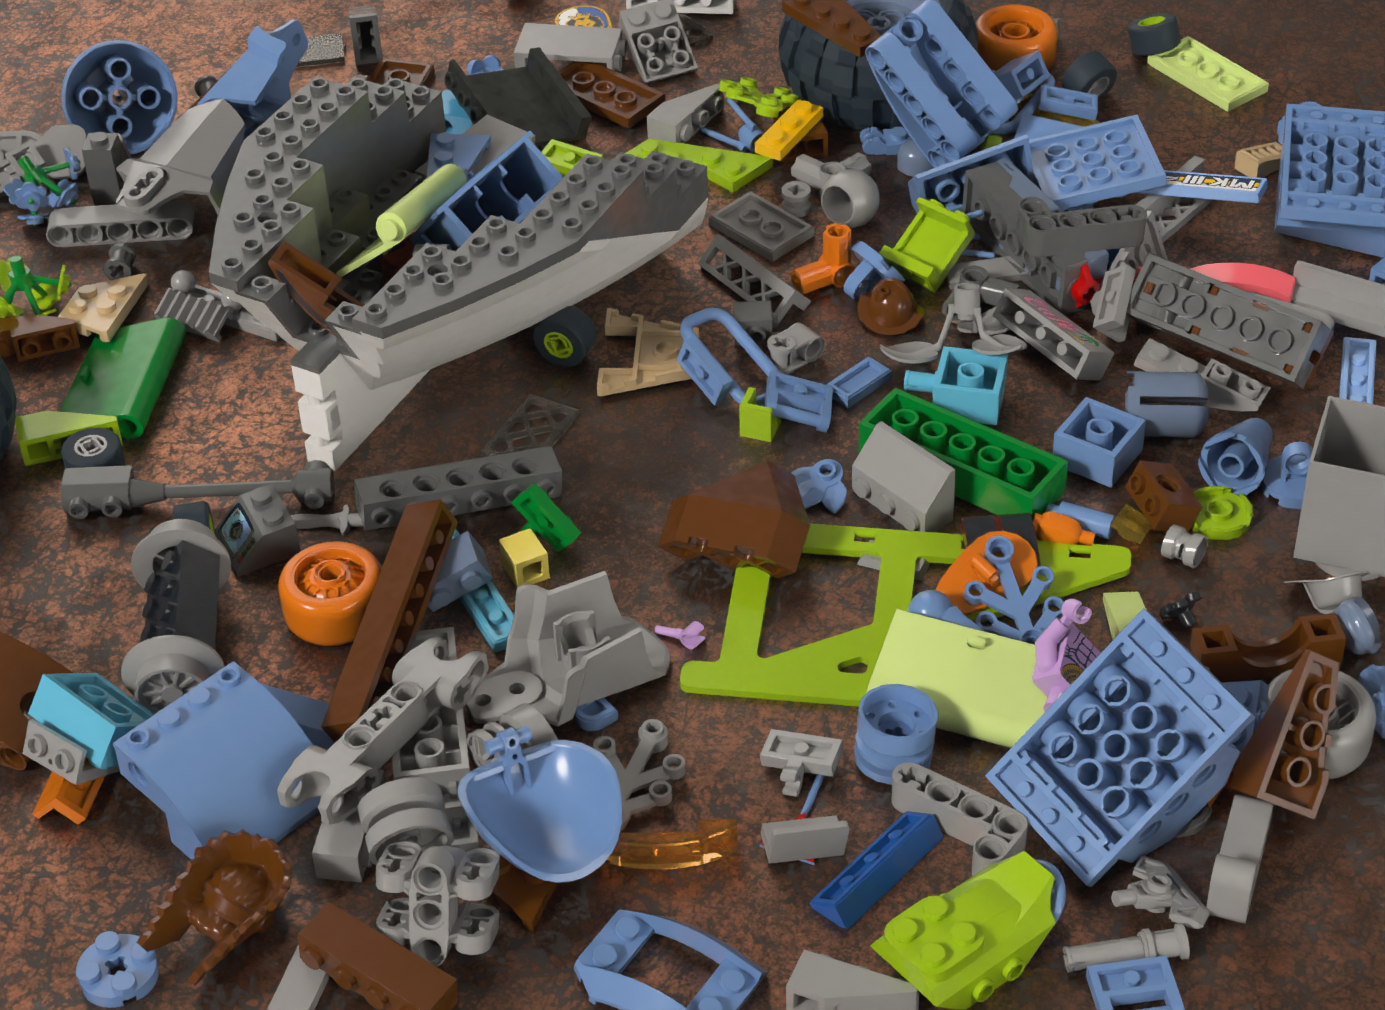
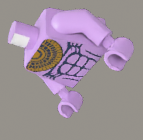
M1068 599L1063 603L1061 609L1063 617L1061 619L1056 618L1035 642L1036 663L1032 679L1033 683L1047 696L1043 707L1045 712L1101 654L1072 623L1084 624L1090 619L1092 613L1090 608L1081 606L1082 602L1076 599Z

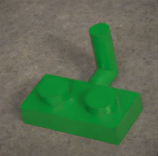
M533 483L518 494L511 502L528 520L523 525L521 531L530 528L534 534L539 532L556 552H559L575 541L581 534L571 518L565 515L550 499L549 495L536 483Z

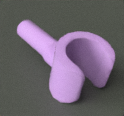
M697 621L692 622L685 629H675L660 625L655 627V634L680 639L681 643L688 649H694L706 639L705 636L699 635L704 626Z

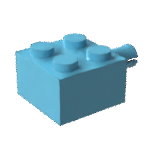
M943 346L938 370L935 371V374L906 370L904 391L932 393V403L980 424L997 425L1006 388L1008 354L985 355L971 349Z

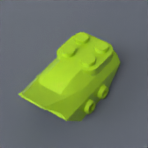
M1022 851L1003 861L988 865L948 893L921 899L893 918L886 925L884 935L871 944L870 947L936 1007L967 1010L975 1003L987 1000L994 990L1006 981H1013L1018 978L1056 923L1051 913V892L1055 879L1047 869L1028 853Z

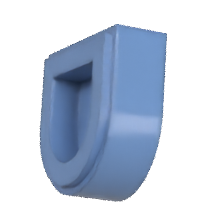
M601 698L577 706L574 719L579 728L586 731H598L617 721L618 711L605 698Z

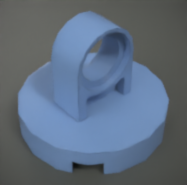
M858 241L851 249V252L861 263L846 279L844 292L855 301L859 302L861 294L872 292L880 280L896 278L902 283L905 281L893 266L890 268L883 260L884 258L863 241Z
M1293 442L1284 448L1282 455L1269 460L1264 479L1260 484L1263 494L1267 498H1269L1270 494L1272 497L1279 499L1278 505L1282 507L1301 509L1313 448L1306 442Z

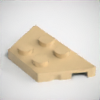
M138 274L79 287L58 317L73 319L76 331L81 335L88 337L91 335V332L100 335L101 341L110 342L149 285L147 274Z

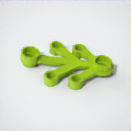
M741 77L740 82L721 79L719 84V91L725 92V97L753 104L756 106V114L765 117L777 118L779 111H782L783 107H791L799 97L791 94V90L784 87H774L773 94L764 95L758 90L757 80L748 77Z

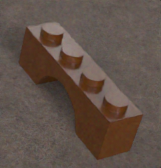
M1336 613L1299 617L1296 623L1280 636L1257 642L1238 638L1232 633L1229 625L1192 628L1189 651L1204 666L1209 667V671L1222 683L1276 677L1285 671L1294 669L1305 649L1339 662V669H1341L1346 636Z

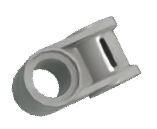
M798 322L790 326V328L772 335L767 341V346L770 350V360L781 373L790 375L804 365L816 361L823 354L826 341L822 336Z

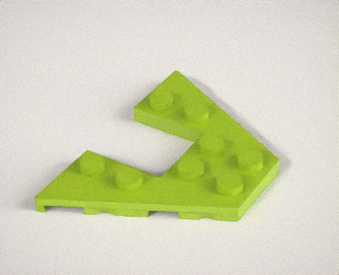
M650 138L625 153L645 159L652 151L662 152L672 157L690 160L707 166L708 179L731 192L737 191L773 168V159L763 155Z

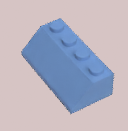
M1023 135L915 175L908 182L913 208L917 213L919 212L916 201L921 197L928 201L934 199L952 212L955 210L962 212L965 172L1003 159H1008L1035 184L1029 137Z

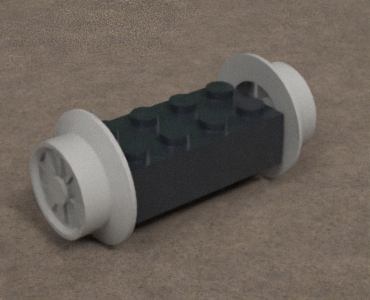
M189 519L169 520L156 526L147 537L139 542L131 558L132 573L136 581L148 594L147 602L142 612V616L145 618V627L141 633L140 643L135 645L126 654L122 662L121 676L126 689L135 697V701L154 714L225 667L222 658L215 651L218 590L225 585L230 576L231 559L227 549L217 540L211 529L200 522Z

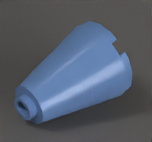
M1250 418L1209 438L1202 447L1198 461L1201 475L1208 485L1231 488V493L1238 496L1239 493L1247 495L1257 489L1266 473L1273 438L1270 425L1260 418Z

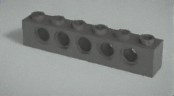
M547 446L354 479L355 506L364 531L399 525L406 505L441 499L452 515L513 505L511 502L517 495L533 483H536L544 490L550 498L561 497L562 469L552 447Z

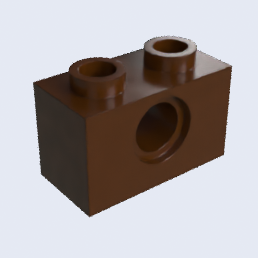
M1140 460L1125 486L1152 528L1157 531L1167 532L1173 524L1184 527L1188 533L1203 508L1173 464Z

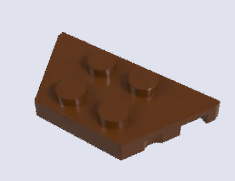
M500 855L499 878L490 896L496 900L497 905L508 913L511 910L522 919L524 928L534 932L558 883L544 881L516 868Z

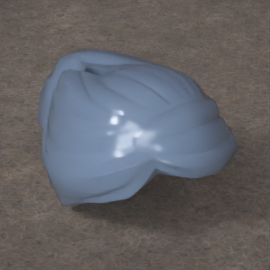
M1352 597L1341 602L1332 613H1336L1346 636L1344 649L1357 655L1375 654L1382 644L1379 624L1371 607L1362 597Z

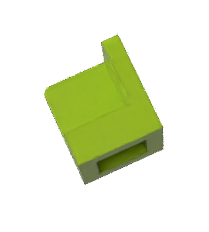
M749 387L739 405L740 436L771 442L781 423V418L773 417L772 408L756 405V388Z

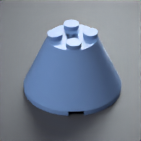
M109 40L89 47L72 62L62 83L61 103L68 125L74 124L82 127L86 136L88 133L95 132L119 133L122 135L130 154H136L148 149L171 126L177 110V88L170 69L152 50L132 41Z

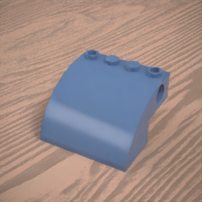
M234 661L113 742L120 774L166 813L172 843L191 860L195 858L196 847L206 846L210 837H218L224 830L236 833L243 829L250 835L259 834L262 838H270L275 843H278L320 812L318 805L321 796L310 798L298 807L287 808L280 805L277 789L283 776L294 760L312 743L284 706L261 683ZM301 779L295 782L291 789V794L296 789Z

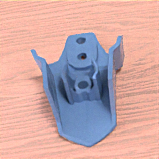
M292 19L269 33L256 26L248 37V50L198 102L197 106L220 99L227 101L238 112L245 123L244 141L291 99L289 81L297 64L308 48V40L300 21Z

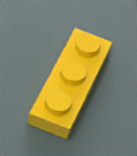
M797 100L755 142V153L781 161L822 119L823 107L811 104L808 101Z

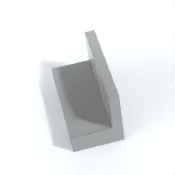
M1127 264L1105 272L1093 328L1118 343L1125 341L1130 320L1126 312L1136 272L1134 268Z
M837 815L762 823L760 833L768 862L778 863L844 855L850 828L847 821H838Z

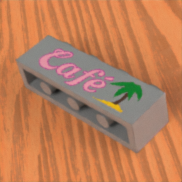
M1005 288L992 315L1078 380L1101 381L1114 355L1112 350L1030 290Z

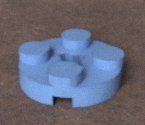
M113 931L99 934L95 939V943L83 952L76 967V977L84 996L91 1003L107 1008L124 1006L123 1001L129 1000L136 996L137 1001L145 997L153 989L159 977L155 949L149 952L144 950L136 943L140 938L136 935L117 934ZM124 966L126 968L125 971H117L115 975H111L110 970L114 967Z

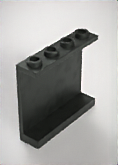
M540 47L530 48L526 67L466 75L455 60L449 61L448 71L444 78L445 85L455 96L459 106L467 113L473 125L486 115L492 116L527 132L531 131L535 135L534 145L536 147L546 146L551 139L560 142L586 139L591 115Z

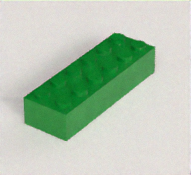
M894 388L859 423L858 454L876 424L882 421L955 469L954 496L997 515L1029 513L1033 524L1035 514L1043 515L1046 512L1047 505L1049 503L1054 504L1066 491L1067 460L897 388Z

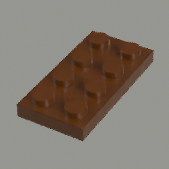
M573 61L558 71L587 110L626 128L632 127L648 116L660 104L666 102L665 93L595 62Z

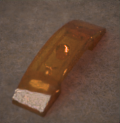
M737 819L698 820V832L621 833L620 830L617 844L605 862L629 868L655 870L685 868L708 863L738 850Z

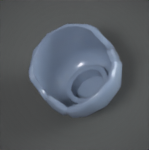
M912 139L906 140L901 144L897 155V168L900 172L914 177L917 174L934 168Z

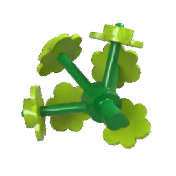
M21 256L10 257L7 261L0 260V284L2 290L6 292L3 298L0 297V318L23 315V309L12 303L16 291L25 292L35 316H49V314L56 312V308L49 309L55 302L61 300L62 293H68L69 287H72V282H70L71 275L65 274L66 265H62L60 279L32 275L30 268L23 264Z

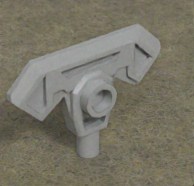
M1145 855L1140 857L1133 870V875L1143 880L1128 884L1127 889L1112 892L1111 899L1115 907L1134 905L1136 909H1146L1153 913H1163L1167 907H1171L1169 919L1175 923H1183L1184 926L1193 929L1202 928L1210 914V911L1169 863Z

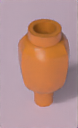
M1053 511L1045 512L1043 515L1036 513L1032 524L1034 533L1037 534L1039 540L1061 544L1077 545L1081 543L1092 546L1096 534L1083 530L1076 519Z

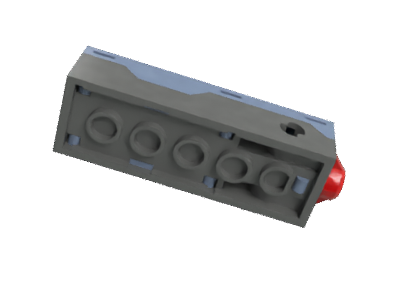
M1008 159L967 170L965 172L962 212L967 214L979 209L983 210V215L970 220V224L975 234H979L980 240L998 257L1005 258L1010 256L1022 268H1025L1028 274L1021 275L1020 279L1041 299L1064 316L1091 308L1090 301L1096 290L1100 291L1101 282L1107 270L1109 253L1106 250L1046 257H1036L1028 254L1016 233L1019 201L1026 197H1037L1046 202L1051 213L1064 211ZM1006 259L1019 273L1024 272L1023 269Z

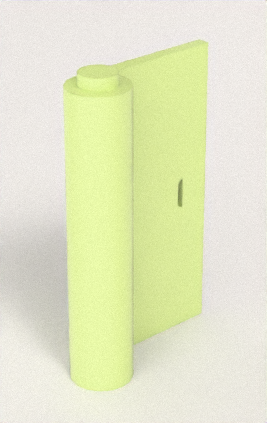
M455 164L443 165L381 214L376 221V231L379 238L337 271L336 274L343 277L381 253L383 255L388 253L393 246L400 243L421 226L440 206L466 184L464 171Z
M896 609L867 688L868 692L873 688L886 684H902L915 687L926 693L934 701L938 711L936 728L1012 748L1045 713L1043 707L1047 696L1033 683L1032 679L1036 663L1034 644Z

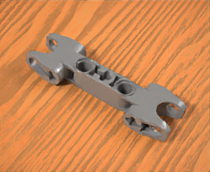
M440 637L429 638L410 650L399 660L393 670V686L352 724L338 741L328 750L311 745L294 760L277 789L280 805L287 808L298 807L310 798L321 796L318 805L321 822L329 825L337 824L356 812L362 797L378 787L379 773L377 770L414 736L441 706L460 710L474 697L489 669L487 655L479 651H471L457 660L446 661L449 655L446 647L447 640ZM475 667L474 673L471 675V677L468 678L472 669ZM301 779L296 789L291 794V789L296 781ZM335 803L336 808H335L334 811L332 812V807H333V804Z

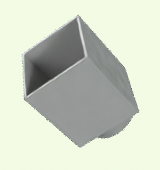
M1328 396L1309 461L1293 558L1315 562L1323 571L1334 577L1369 571L1370 574L1363 576L1362 581L1372 580L1380 576L1385 577V407Z

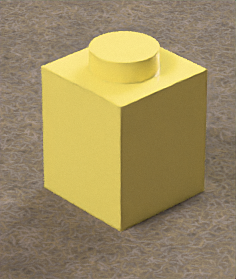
M530 528L499 539L501 565L517 588L524 584L533 585L550 578L548 553Z

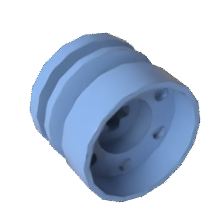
M902 684L881 685L868 691L862 697L858 709L857 733L853 753L858 768L873 780L892 785V772L899 764L912 762L929 769L938 719V711L934 701L917 688Z

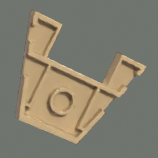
M607 308L605 321L606 336L637 337L633 368H599L597 396H606L692 379L676 361L684 342L680 334L681 324L661 320L660 324L644 321V315L633 313L631 317L619 315V310ZM694 327L693 332L699 338V328Z

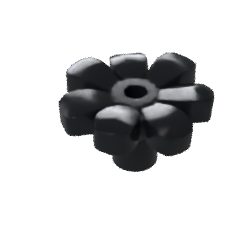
M1199 592L1188 593L1184 598L1178 599L1174 603H1168L1160 608L1159 616L1162 620L1171 616L1178 617L1184 629L1191 627L1197 623L1191 610L1194 604L1201 600L1202 597Z

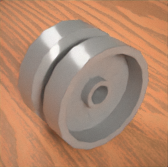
M413 777L387 782L368 792L362 797L357 806L362 829L366 833L365 840L370 861L377 865L386 847L394 842H415L422 847V852L430 847L451 846L454 841L448 815L444 813L445 804L440 785L431 779Z

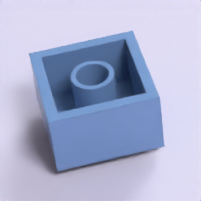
M1085 397L1054 433L1052 454L1068 461V471L1112 488L1142 452L1146 420Z

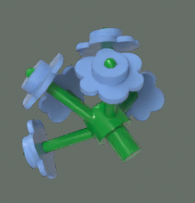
M63 148L66 162L41 168L40 165L34 166L27 155L17 160V163L25 172L22 175L25 182H22L20 179H14L12 183L5 185L4 192L9 196L8 200L11 204L31 211V214L17 216L18 219H26L27 225L33 224V226H38V224L44 223V218L50 216V213H38L39 207H46L48 205L53 209L69 208L76 203L79 194H77L79 186L76 183L70 184L67 179H63L56 185L46 175L68 168L72 180L77 179L76 172L81 170V161L77 158L76 154L71 155L69 149ZM43 184L44 186H46L50 190L51 194L47 196L46 189L40 185Z

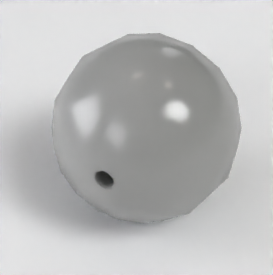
M846 169L838 171L824 183L821 192V206L825 215L833 223L846 224L849 228L863 226L877 213L879 207L880 192L872 177L861 170Z

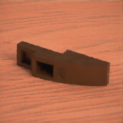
M52 316L0 318L1 358L16 354L17 360L23 361L80 348L73 319Z

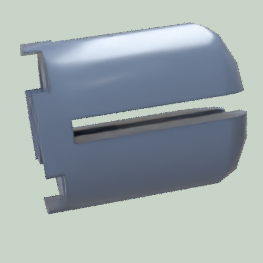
M1127 371L1126 377H1133L1132 386H1128V391L1125 392V412L1146 420L1144 437L1193 438L1201 434L1208 420V407L1140 405V403H1206L1209 399L1208 387L1200 374L1195 372Z

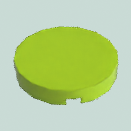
M1208 486L1197 489L1193 494L1203 508L1190 530L1204 535L1211 540L1227 541L1239 538L1248 532L1252 524L1253 505L1246 496L1239 493V496L1231 493L1232 489L1228 487Z

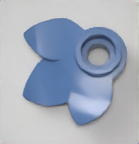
M824 459L814 464L813 467H801L791 473L795 476L805 509L822 501L827 510L836 514L844 505L847 498V489L842 483L844 471L839 462L832 459Z

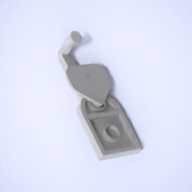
M74 124L55 125L43 136L26 130L0 132V161L6 159L5 153L31 140L46 163L43 168L66 162L63 148L69 149L71 155L76 154L77 158L81 161V170L76 172L78 177L86 168L82 148L87 136L82 127ZM117 133L129 159H132L122 135ZM68 168L48 173L54 179L71 178Z

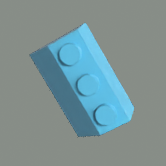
M98 673L43 674L28 712L30 716L44 726L86 749L85 757L88 758L89 764L103 770L119 766L113 742L155 715Z

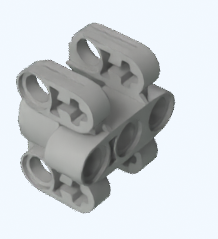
M398 841L389 844L376 865V887L387 893L405 892L409 897L386 901L377 918L376 931L401 946L410 943L411 952L436 967L445 961L452 944H455V949L462 954L478 955L487 952L491 948L499 930V911L492 906L470 903V901L485 899L492 893L499 878V853L487 848H477L464 852L451 846L430 847L422 852V847L411 841ZM437 870H438V871L440 872V874H435V873H432L431 871H437ZM458 897L467 900L458 905ZM427 939L434 940V941H436L439 945H438V946H437V945H433V944L430 943Z

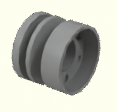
M523 703L501 715L499 724L489 722L484 725L483 729H476L469 733L466 740L472 764L476 769L499 757V753L489 756L485 750L484 742L495 738L497 732L510 727L516 730L527 725L531 730L532 740L520 744L521 750L558 739L544 716L535 707L528 703Z

